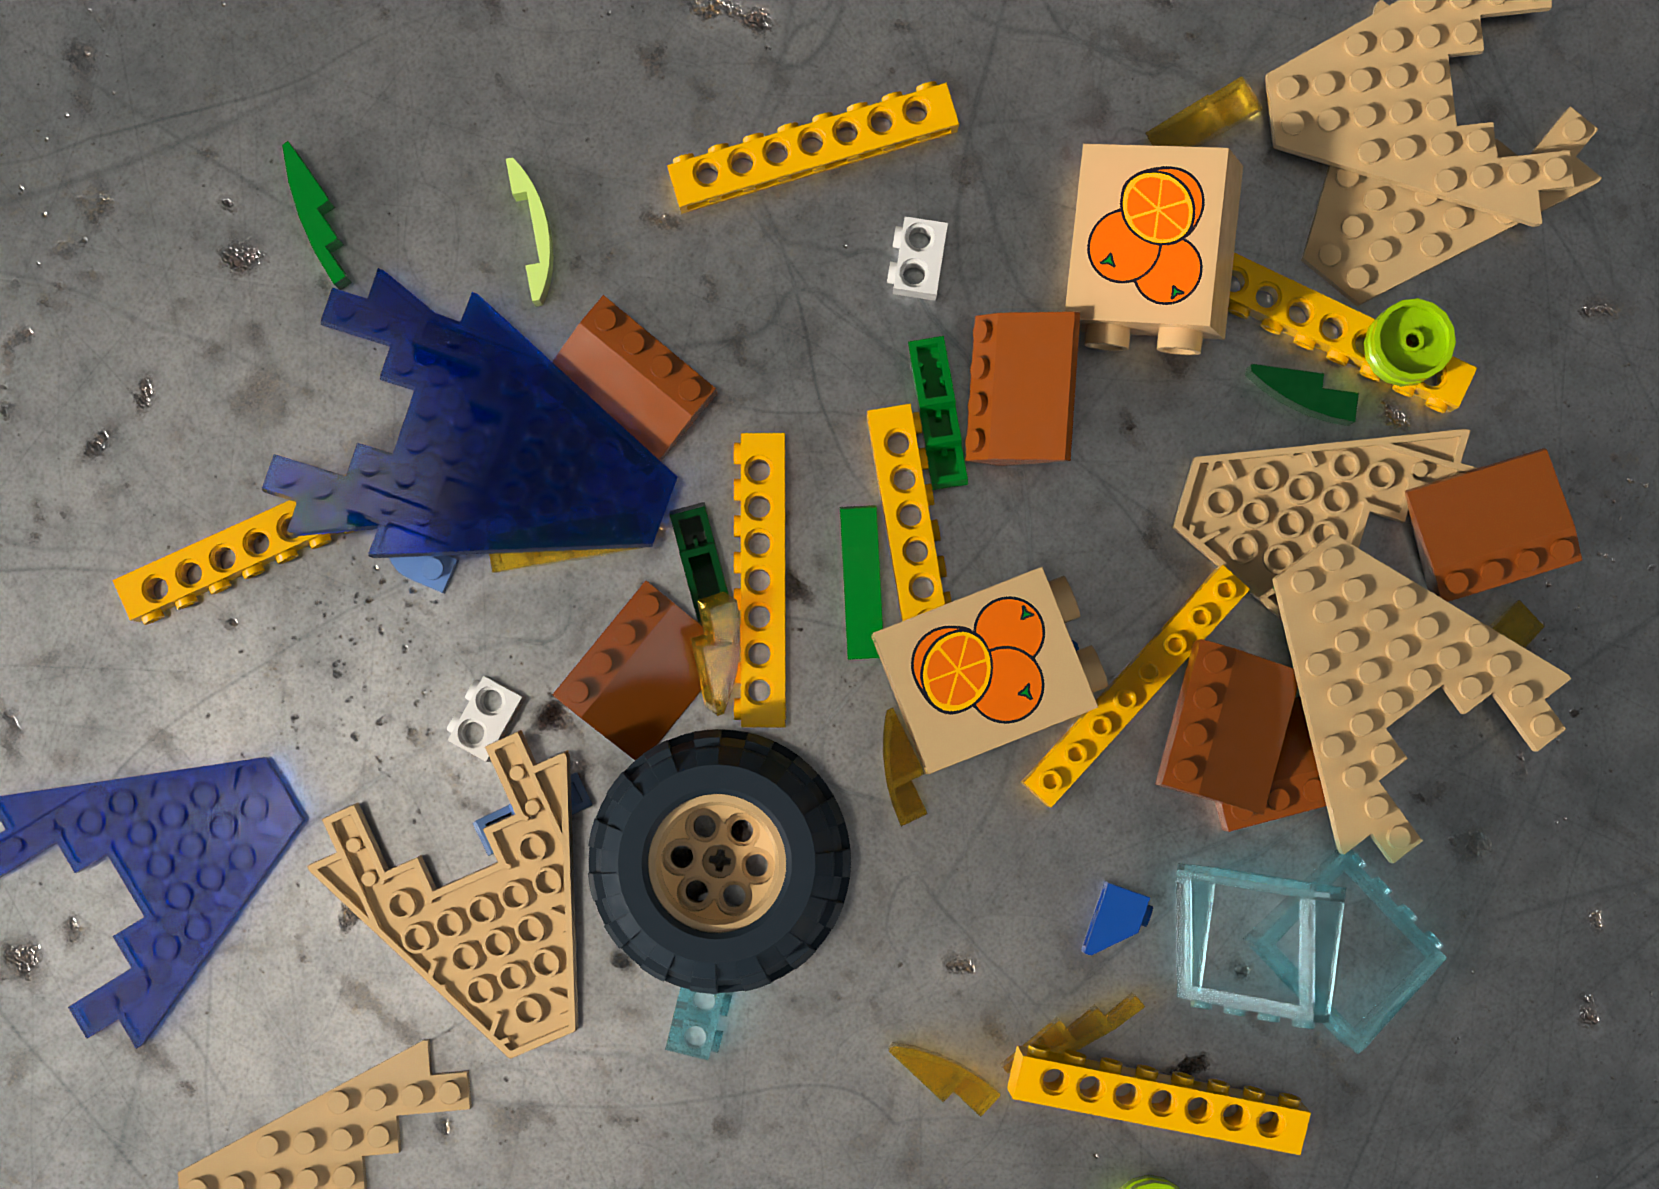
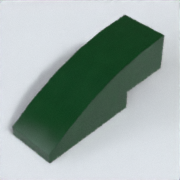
M1251 364L1246 368L1245 376L1258 388L1278 402L1304 415L1344 426H1350L1356 420L1359 393L1323 388L1324 373Z
M705 502L669 511L698 623L733 614Z

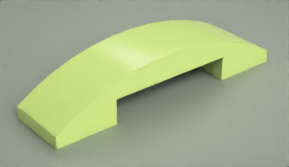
M512 157L506 159L512 195L516 202L528 200L540 261V263L525 265L532 302L536 307L544 305L552 279L554 260L552 233L547 213L536 188L523 168Z

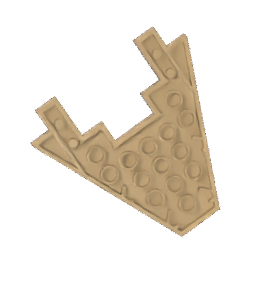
M1398 0L1266 74L1265 82L1273 148L1528 226H1540L1542 224L1539 192L1567 190L1575 186L1570 150L1498 158L1493 122L1457 126L1449 57L1482 54L1484 43L1480 18L1549 11L1552 8V0Z
M1379 0L1374 6L1372 15L1389 5L1383 0ZM1571 106L1562 114L1530 153L1538 154L1570 150L1575 186L1567 190L1539 192L1541 212L1596 185L1602 179L1601 176L1576 157L1597 132L1598 128ZM1495 140L1498 158L1518 156L1501 141ZM1328 165L1301 261L1354 305L1359 306L1520 223Z
M1458 429L1194 457L1172 528L1216 566L1224 565L1250 589L1248 593L1282 620L1272 579L1329 535L1335 534L1359 548L1369 513L1397 522H1405L1409 510L1405 490L1477 469L1476 467L1461 463L1471 430Z
M1335 534L1329 535L1272 579L1336 847L1340 854L1345 855L1370 836L1388 862L1395 863L1422 842L1420 836L1379 781L1408 759L1386 728L1439 687L1444 690L1460 714L1468 713L1480 702L1492 695L1532 751H1539L1566 730L1545 699L1571 679L1567 673Z
M522 730L485 746L515 814L483 829L498 862L439 888H436L422 855L389 869L359 803H356L322 819L336 849V853L307 866L308 870L509 1059L573 1033L579 1028L570 754L567 750L536 763Z
M430 1039L422 1040L178 1172L179 1189H367L365 1156L401 1152L399 1115L468 1110L472 1108L469 1070L432 1074Z

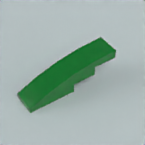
M287 141L282 144L288 183L299 219L316 256L333 284L341 291L351 284L352 281L332 253L344 244L324 217L325 214L336 207L296 149Z
M944 336L908 341L932 490L968 485L962 438L956 411V400Z
M877 506L840 507L848 660L880 658L871 637L874 632L883 629Z

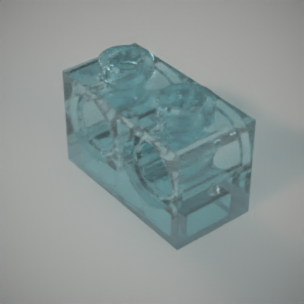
M680 987L665 1050L709 1060L711 1051L719 1052L723 1031L717 1030L720 1015L726 1017L728 1015L732 995L726 993L713 994L715 1004L712 1008L705 1010L699 1008L694 1001V996L697 992ZM693 1026L702 1028L706 1034V1041L701 1045L690 1044L685 1035L688 1028Z

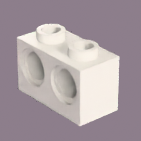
M905 216L903 227L896 226L893 248H900L898 262L890 261L887 283L894 284L893 294L936 300L948 223ZM918 232L925 234L930 241L926 247L920 249L913 247L909 241L910 236ZM909 268H917L923 273L924 279L918 284H910L904 279L903 274Z
M483 676L481 681L475 679L469 687L465 699L469 700L463 713L456 712L448 725L447 731L451 732L448 738L449 742L485 762H491L485 746L505 737L526 697L488 676ZM495 690L501 695L502 704L498 710L491 712L484 705V697L488 692ZM475 722L479 723L484 730L483 739L477 744L469 742L466 737L468 726Z

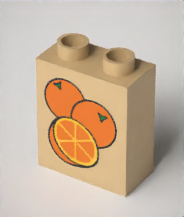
M1083 143L1065 312H1080L1079 330L1086 332V347L1105 351L1129 350L1130 335L1158 336L1156 349L1160 352L1176 355L1201 354L1203 339L1225 340L1243 165L1229 148Z
M1040 567L872 634V640L925 774L934 773L1098 708L1093 692L1108 687V682L1094 647L1090 645L1077 651L1074 648L1065 623L1079 618L1080 611L1065 576L1048 581L1043 567Z

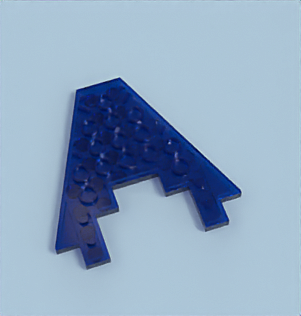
M377 269L368 298L335 288L331 289L321 318V325L389 346L390 348L380 374V380L413 390L414 392L393 453L357 442L346 476L276 454L273 455L262 491L297 502L287 529V535L294 537L566 513L570 511L591 444L589 439L384 270Z
M471 293L460 322L425 309L412 341V346L480 371L469 399V405L502 417L479 479L443 467L430 500L366 476L358 475L345 510L350 514L380 524L368 556L372 558L652 547L678 477L477 293Z
M268 757L0 796V821L6 829L0 833V878L56 843L74 873L81 872L108 855L144 916L112 936L131 969L68 1007L86 1039L119 1020L136 1049L145 1045L305 821V818Z

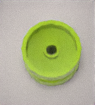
M1419 298L1401 300L1378 315L1369 326L1364 340L1365 359L1373 373L1386 383L1400 387L1418 385L1440 372L1452 358L1456 344L1454 326L1447 313L1432 302ZM1407 338L1413 342L1411 347L1406 343Z

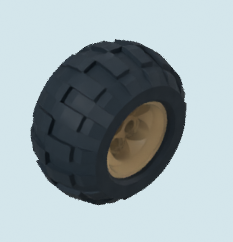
M725 729L695 731L666 740L643 753L642 756L619 775L606 793L607 795L600 806L596 819H594L588 844L590 891L605 924L604 927L619 949L621 948L633 961L641 966L642 970L663 982L666 981L676 986L690 989L693 992L706 994L757 989L771 984V982L785 976L794 969L796 970L805 963L834 928L844 906L851 874V848L846 823L841 809L825 781L805 760L787 747L749 732ZM703 815L711 817L716 825L714 833L708 837L699 835L695 830L697 818ZM746 820L752 825L753 834L749 840L739 841L733 836L732 826L736 821ZM686 846L692 851L693 860L690 865L681 867L674 862L672 854L676 847ZM720 849L725 850V857L731 858V864L724 865L723 870H717L716 863L710 862V857L717 855ZM756 854L762 855L768 862L767 871L757 876L748 871L746 864L748 858ZM698 880L707 886L708 895L704 900L694 901L688 896L687 887L690 882ZM738 885L745 891L743 903L736 906L727 903L724 892L728 886Z

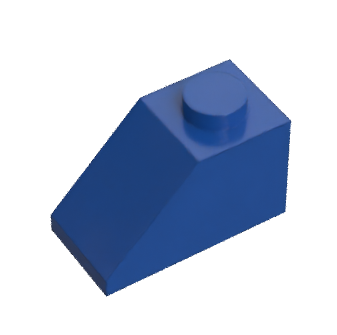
M1105 881L1081 951L1092 956L1139 933L1141 926L1147 927L1153 911V906L1148 905L1150 897Z

